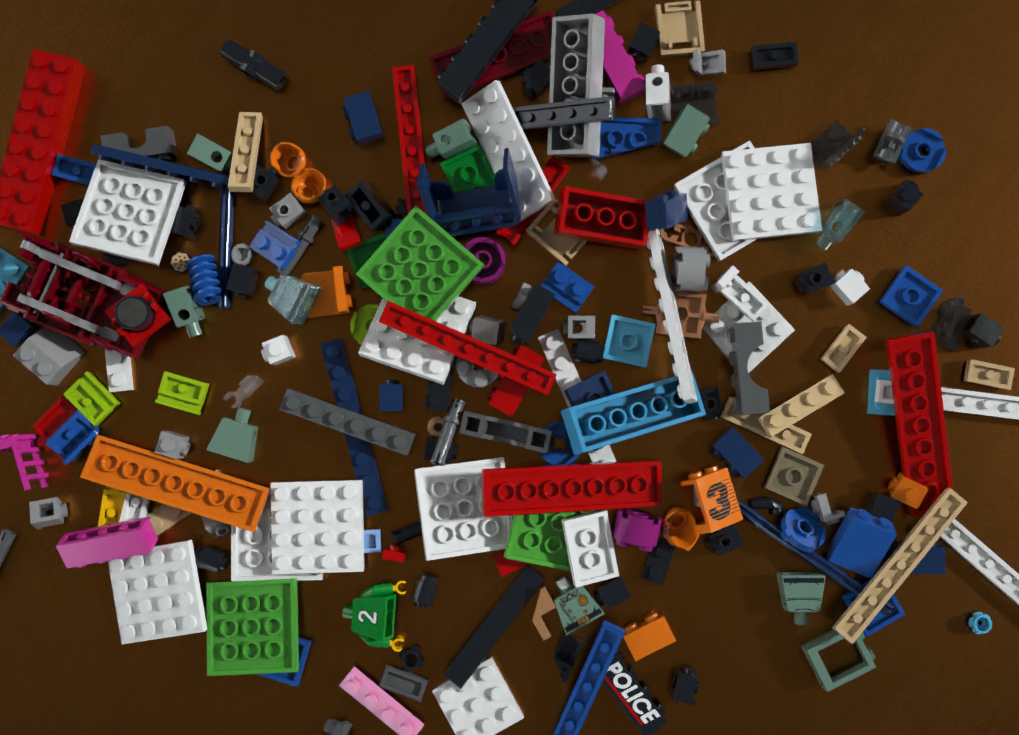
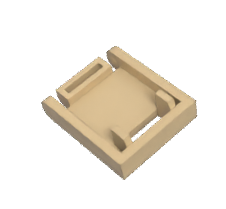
M700 0L694 2V11H691V1L664 3L663 14L661 12V4L655 5L657 30L661 32L658 38L660 58L693 56V50H699L701 53L705 52ZM691 43L692 48L672 50V44Z
M556 199L539 214L527 228L526 234L566 266L569 262L563 257L564 254L569 259H572L587 241L553 235L556 217L544 231L537 226L549 211L556 215L558 204Z

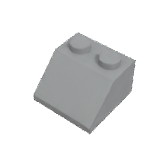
M44 327L27 338L13 356L46 385L58 386L85 355L86 351L70 337Z

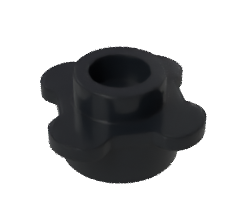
M412 646L409 650L402 649L399 652L398 656L401 659L404 671L409 672L411 669L423 666L424 660L420 657V648L418 646Z

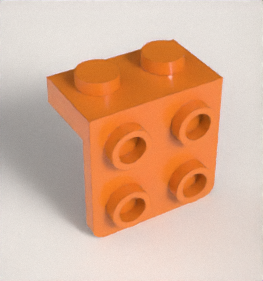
M335 266L331 271L305 273L302 275V286L304 284L308 285L306 290L312 293L315 285L320 287L316 294L317 297L314 298L310 310L306 313L307 317L314 318L351 313L350 307H353L351 293L348 294L350 274L343 266ZM304 293V295H303V296H304V297H303V298H304V305H306V302L308 301V297H310V293L308 294L307 297L305 296V293Z

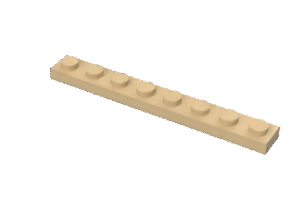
M946 488L832 628L849 643L853 644L968 502L951 488Z

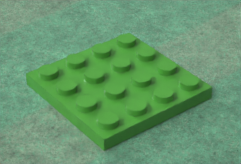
M415 206L360 268L356 275L386 301L393 302L437 321L485 265Z
M598 510L513 515L504 557L571 571L561 520Z
M297 578L206 583L207 676L299 671Z

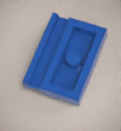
M266 220L264 222L266 225L263 229L259 230L249 247L285 270L297 252L295 251L298 245L301 246L302 243Z
M559 261L541 285L556 294L554 299L575 314L594 288L593 285Z

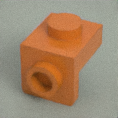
M901 472L897 477L894 476L888 487L892 498L918 509L928 491L926 486L906 478Z

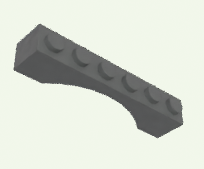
M286 389L279 408L281 411L407 456L410 455L417 436L416 433L355 413L293 389Z

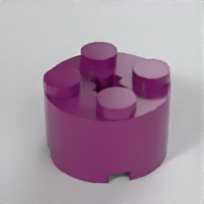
M478 237L465 245V248L479 260L480 257H484L485 260L489 259L486 262V266L471 281L473 284L489 285L496 282L503 275L505 270V253L500 244L486 237Z
M622 508L617 510L612 536L617 539L616 544L629 547L632 544L639 546L640 550L651 552L653 547L657 546L662 517L657 515V518L654 519L651 517L650 512L626 508V512H622Z

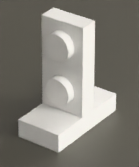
M731 266L712 284L710 289L715 293L720 292L754 322L770 304L737 275L740 272L739 270Z

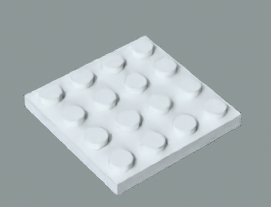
M749 140L734 150L753 149L754 147ZM721 157L673 185L674 189L678 190V193H687L688 212L718 262L757 240L732 241Z
M811 143L723 151L721 153L732 241L818 233L822 231Z
M98 159L69 242L72 245L159 266L186 186L185 180Z
M458 296L436 322L465 334L476 308V302ZM382 298L358 352L359 356L444 385L456 355L378 322L387 303Z
M504 457L414 469L426 561L506 548L512 515L484 517L482 507V469L505 468Z
M363 480L271 482L272 574L365 571Z
M271 489L255 533L231 526V581L297 578V580H322L323 573L272 574Z
M192 540L154 546L152 551L146 555L138 554L125 559L108 560L122 644L193 634L207 630Z

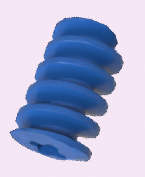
M210 254L193 257L187 262L193 301L204 306L212 305L222 300L220 296H216L221 293V288L217 287L220 281L215 279L218 277V273L214 271L217 266L215 263H212L215 261V257Z

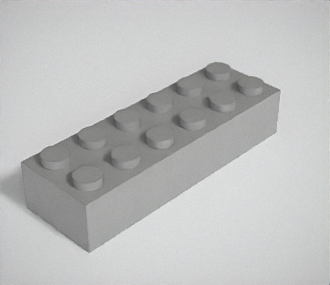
M593 13L552 17L549 103L602 97L604 18ZM601 122L548 128L547 155L556 157H599Z

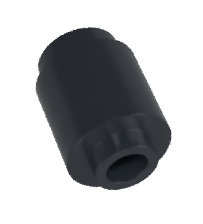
M578 339L577 343H573L571 356L575 357V361L596 364V362L602 363L604 345H600L599 342Z
M204 546L203 548L198 547L194 553L197 568L214 574L225 571L229 560L226 558L225 552Z
M420 573L419 578H416L411 600L415 602L414 606L427 609V606L433 605L438 587L436 583L437 577Z

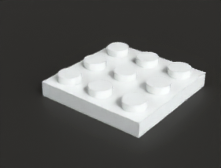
M750 281L746 283L757 294H759L768 304H770V302L756 289V287ZM728 300L714 313L720 314V318H716L719 319V324L705 322L702 330L729 358V352H732V344L728 342L727 330L730 329V325L752 321ZM771 304L754 321H762L764 344L757 347L751 353L747 365L748 373L795 331Z
M492 656L483 660L462 689L450 680L432 689L455 735H495L524 718L519 705Z

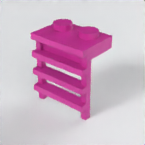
M38 435L0 436V453L13 451L24 490L31 489L29 481L40 480L42 488L48 487L46 478L50 477L49 472L44 473L42 465L46 464L45 460H40L38 452H41L42 449L41 447H36L34 441L38 439ZM32 454L34 461L23 462L21 455ZM36 467L38 474L27 475L25 468Z

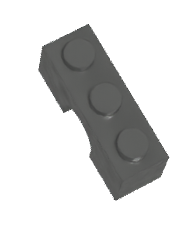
M168 126L145 129L146 141L139 148H132L131 138L123 132L101 135L102 146L165 161H171V158L177 157L174 131ZM112 159L113 163L121 164V160Z

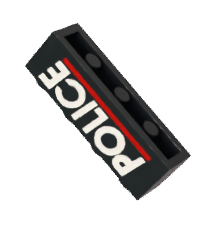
M617 649L604 677L603 684L643 735H652L668 722L664 716L667 711L659 701L656 704L650 698L653 693L645 683L642 686L637 681L639 675L631 665L628 668L622 661L625 657Z

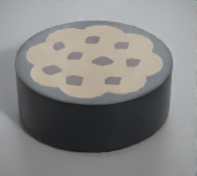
M184 251L175 252L169 261L171 269L179 274L188 273L187 262L192 259V256Z

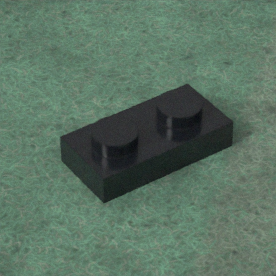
M797 42L756 45L751 48L753 70L794 67L799 64Z
M658 537L657 546L653 547L651 552H648L641 579L663 586L675 546H672L667 539Z

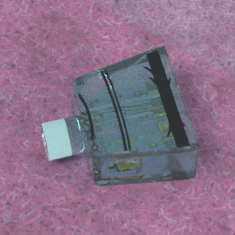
M848 199L838 201L822 222V234L815 243L822 249L827 250L833 241L841 242L864 214V211ZM834 223L837 225L836 232L833 230Z
M281 274L278 279L270 276L265 282V287L272 291L268 298V303L290 323L303 325L322 287L287 274Z

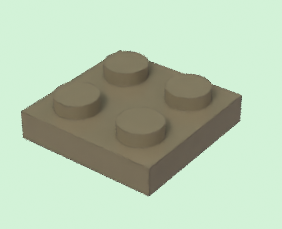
M780 447L763 488L807 506L824 465L787 448Z

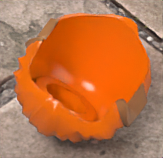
M677 506L671 508L661 523L664 538L672 546L690 551L699 538V534L696 535L694 525L698 524L697 518L691 510Z

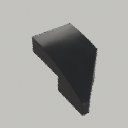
M563 631L554 650V661L558 666L561 680L566 683L574 667V662L584 645V640L572 634L566 635L565 631Z

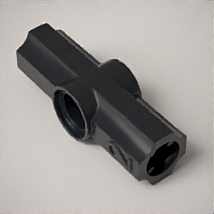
M230 38L222 45L220 56L239 67L247 76L254 80L259 79L277 91L282 88L287 74L270 64L261 54L254 50L249 51Z

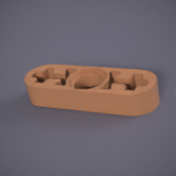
M677 224L673 226V232L679 234L681 230L684 231L680 237V242L676 240L679 236L672 235L668 238L664 229H660L662 240L678 247H698L701 243V237H703L700 231ZM687 234H694L696 236L697 242L695 245L690 246L685 243V236ZM701 246L704 247L705 250H707V254H710V257H715L713 252H709V248L707 246Z

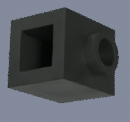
M983 313L972 315L961 334L970 339V343L973 346L982 349L997 345L1002 338L1001 333L1004 327Z

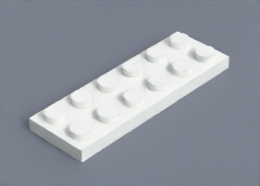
M493 81L463 102L462 106L494 174L498 170L503 169L504 149L509 148L517 176L521 208L520 221L555 201L553 192L500 81Z

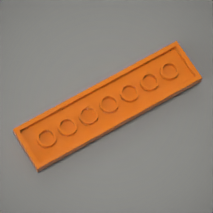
M98 434L80 478L253 533H255L270 489Z

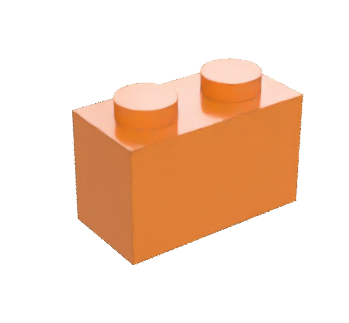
M653 612L644 617L645 621L639 624L633 622L624 627L626 631L623 638L635 661L676 641L662 613L657 614V612Z

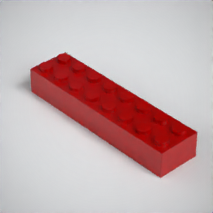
M32 49L0 171L1 227L21 230L39 236L43 235L57 177L51 175L57 154H64L86 69L75 58Z

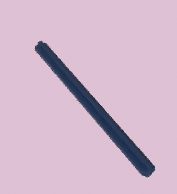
M737 499L744 519L856 596L866 587L815 551L806 553L785 542L781 537L782 529ZM887 601L880 612L884 615H889L893 605Z

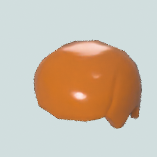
M281 142L274 146L271 151L270 164L281 176L294 178L305 168L306 156L299 146L290 142Z
M302 169L298 176H294L291 183V193L298 201L304 204L318 202L317 198L326 189V179L316 169Z

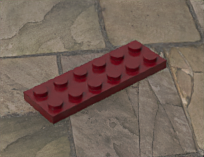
M552 10L524 20L471 90L523 71L529 65L533 67L539 59L543 62L551 60L552 17H554ZM464 44L428 57L436 80L439 73L444 68L447 70L451 65V58L457 51L460 52L463 49ZM441 91L444 100L450 99L449 96Z

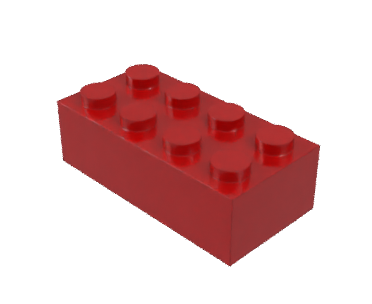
M565 186L559 191L553 235L639 250L647 246L649 233L646 222V200Z

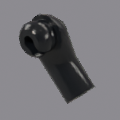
M769 497L751 498L753 510L771 509L772 516H781L783 514L782 508L784 506L782 502Z

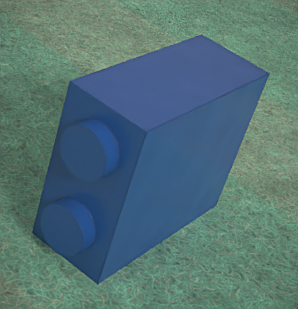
M850 507L827 548L828 562L872 578L897 536L894 524L886 518L872 516L866 510H857Z

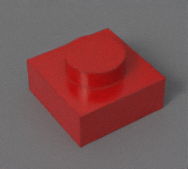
M391 544L390 548L386 547L383 550L382 559L404 563L407 560L408 551L403 550V546Z

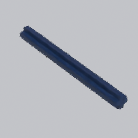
M225 185L224 189L221 188L217 278L220 284L217 287L221 288V293L217 296H220L222 300L216 303L217 308L228 309L230 307V290L226 289L232 262L234 192L229 191L228 185Z

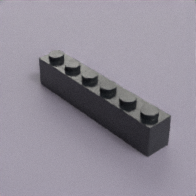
M495 0L489 15L481 18L476 32L469 34L464 42L465 46L463 49L453 55L450 61L451 65L447 70L444 68L437 77L438 89L458 104H461L539 0Z

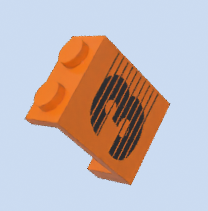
M717 465L704 469L705 473L702 474L701 471L688 475L689 479L680 482L681 486L694 484L704 516V522L694 525L696 535L713 533L743 520L727 467L718 469Z

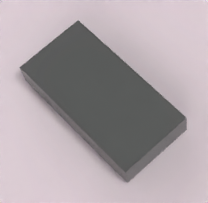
M386 664L379 687L421 702L429 679Z

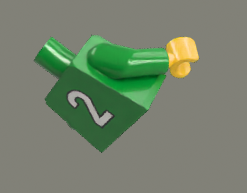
M399 580L395 585H392V583L374 585L363 591L361 597L354 598L353 606H344L343 618L352 619L351 630L358 633L359 637L370 647L388 648L392 646V649L396 652H400L403 649L402 646L394 644L396 641L403 642L404 638L401 635L394 636L396 594H393V592L397 591L399 594H405L408 590L399 591L398 585L400 583H407L406 581Z

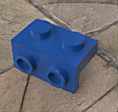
M77 409L46 440L45 444L63 457V463L68 464L71 460L76 461L83 453L82 449L87 444L92 445L95 442L99 433V425L94 426Z

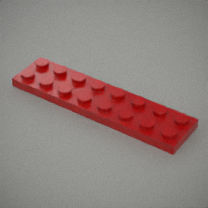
M932 331L886 339L902 473L906 478L928 488L918 509L907 505V513L910 516L925 514L946 488L953 490L935 332Z
M660 460L482 469V507L484 517L662 506V469Z

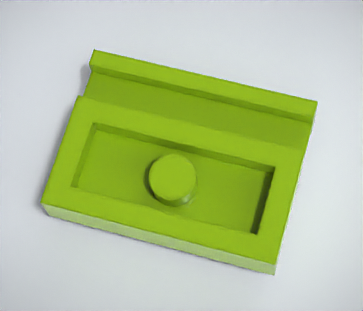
M86 371L85 375L79 378L63 395L94 426H98L120 402L91 372Z
M164 371L155 403L200 415L210 384Z

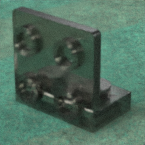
M836 119L811 142L813 163L820 170L826 165L830 168L863 139L861 134L866 129L862 126L851 135Z
M960 296L942 302L937 309L938 317L936 323L929 330V332H935L937 346L952 352L957 351L972 312L971 309L963 306L964 297Z

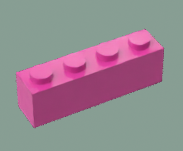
M604 10L596 15L605 19L603 76L608 86L615 88L614 97L619 106L642 95L646 82L643 75L637 73L632 55L626 53L623 38L614 31L615 25L609 15L606 16Z
M149 517L65 533L56 545V548L66 568H81L87 564H101L108 560L125 559L138 554L146 555L152 551L158 537Z

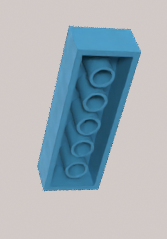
M693 371L691 373L698 401L688 404L683 399H680L677 391V386L680 385L679 378L675 376L562 410L561 414L574 455L706 415Z

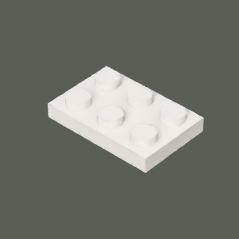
M603 509L562 519L574 586L580 587L619 577L607 510Z

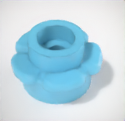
M975 612L973 617L969 619V626L974 633L984 634L991 630L992 621L987 614Z

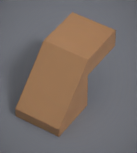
M545 584L540 586L532 614V621L543 641L551 637V632L542 615L556 608L555 602Z

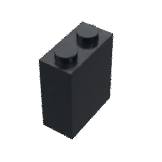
M537 283L534 285L508 331L511 341L520 346L523 343L529 344L556 294Z

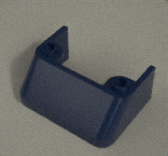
M509 148L504 149L503 169L495 173V186L453 193L451 186L446 181H431L425 163L420 164L417 188L427 216L452 237L513 227L521 220L517 176Z

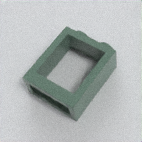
M832 630L801 646L821 687L827 692L876 668L873 662L875 656L870 647H866L863 639H865L863 632L856 639L855 644L864 662L830 678L818 651L844 638L835 630Z

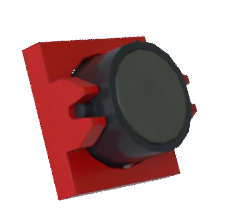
M142 283L105 311L111 319V324L117 328V331L134 348L172 320Z

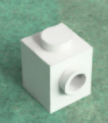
M853 269L838 272L833 277L835 283L830 285V288L847 306L854 304L870 289L864 282L862 274Z
M285 335L262 343L264 348L261 350L265 362L269 361L271 365H278L296 358L289 338Z

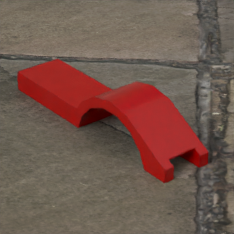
M551 156L542 168L552 192L556 190L570 170L569 166L554 156ZM542 209L520 221L516 226L498 229L495 234L504 236L511 241L510 244L512 246H515Z

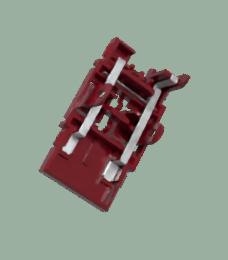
M20 230L18 235L24 237L25 240H23L18 255L31 261L33 268L30 273H26L28 279L25 284L22 283L19 286L8 281L0 298V303L6 305L7 309L19 314L21 312L25 313L23 316L25 319L93 347L98 344L99 347L108 351L114 350L139 360L148 338L137 347H132L128 340L111 324V319L105 311L141 283L146 286L161 307H163L165 302L163 293L166 292L143 283L144 280L132 275L128 276L129 272L59 242L54 246L50 241L36 238ZM96 262L108 266V268L106 269L105 267L98 265ZM67 279H70L69 282L73 285L72 289L60 286L61 280L66 282ZM57 289L69 294L67 300L64 298L59 299V296L55 295ZM83 290H84V291H87V292H89V293H91V294L96 295L97 297H96V299L94 300V299H92V298H90V297H88V296H86V295H83V294H81V293H82ZM80 298L92 303L93 306L88 310L76 303Z

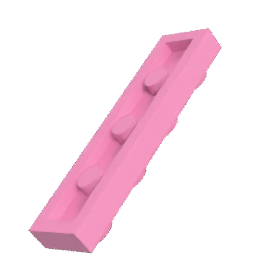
M355 666L339 685L398 735H417L424 726V723Z

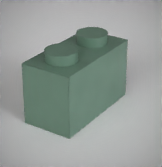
M689 104L684 105L662 140L661 145L682 158L687 157V155L691 156L698 146L695 142L700 135L702 137L705 135L710 126L708 124L710 117Z

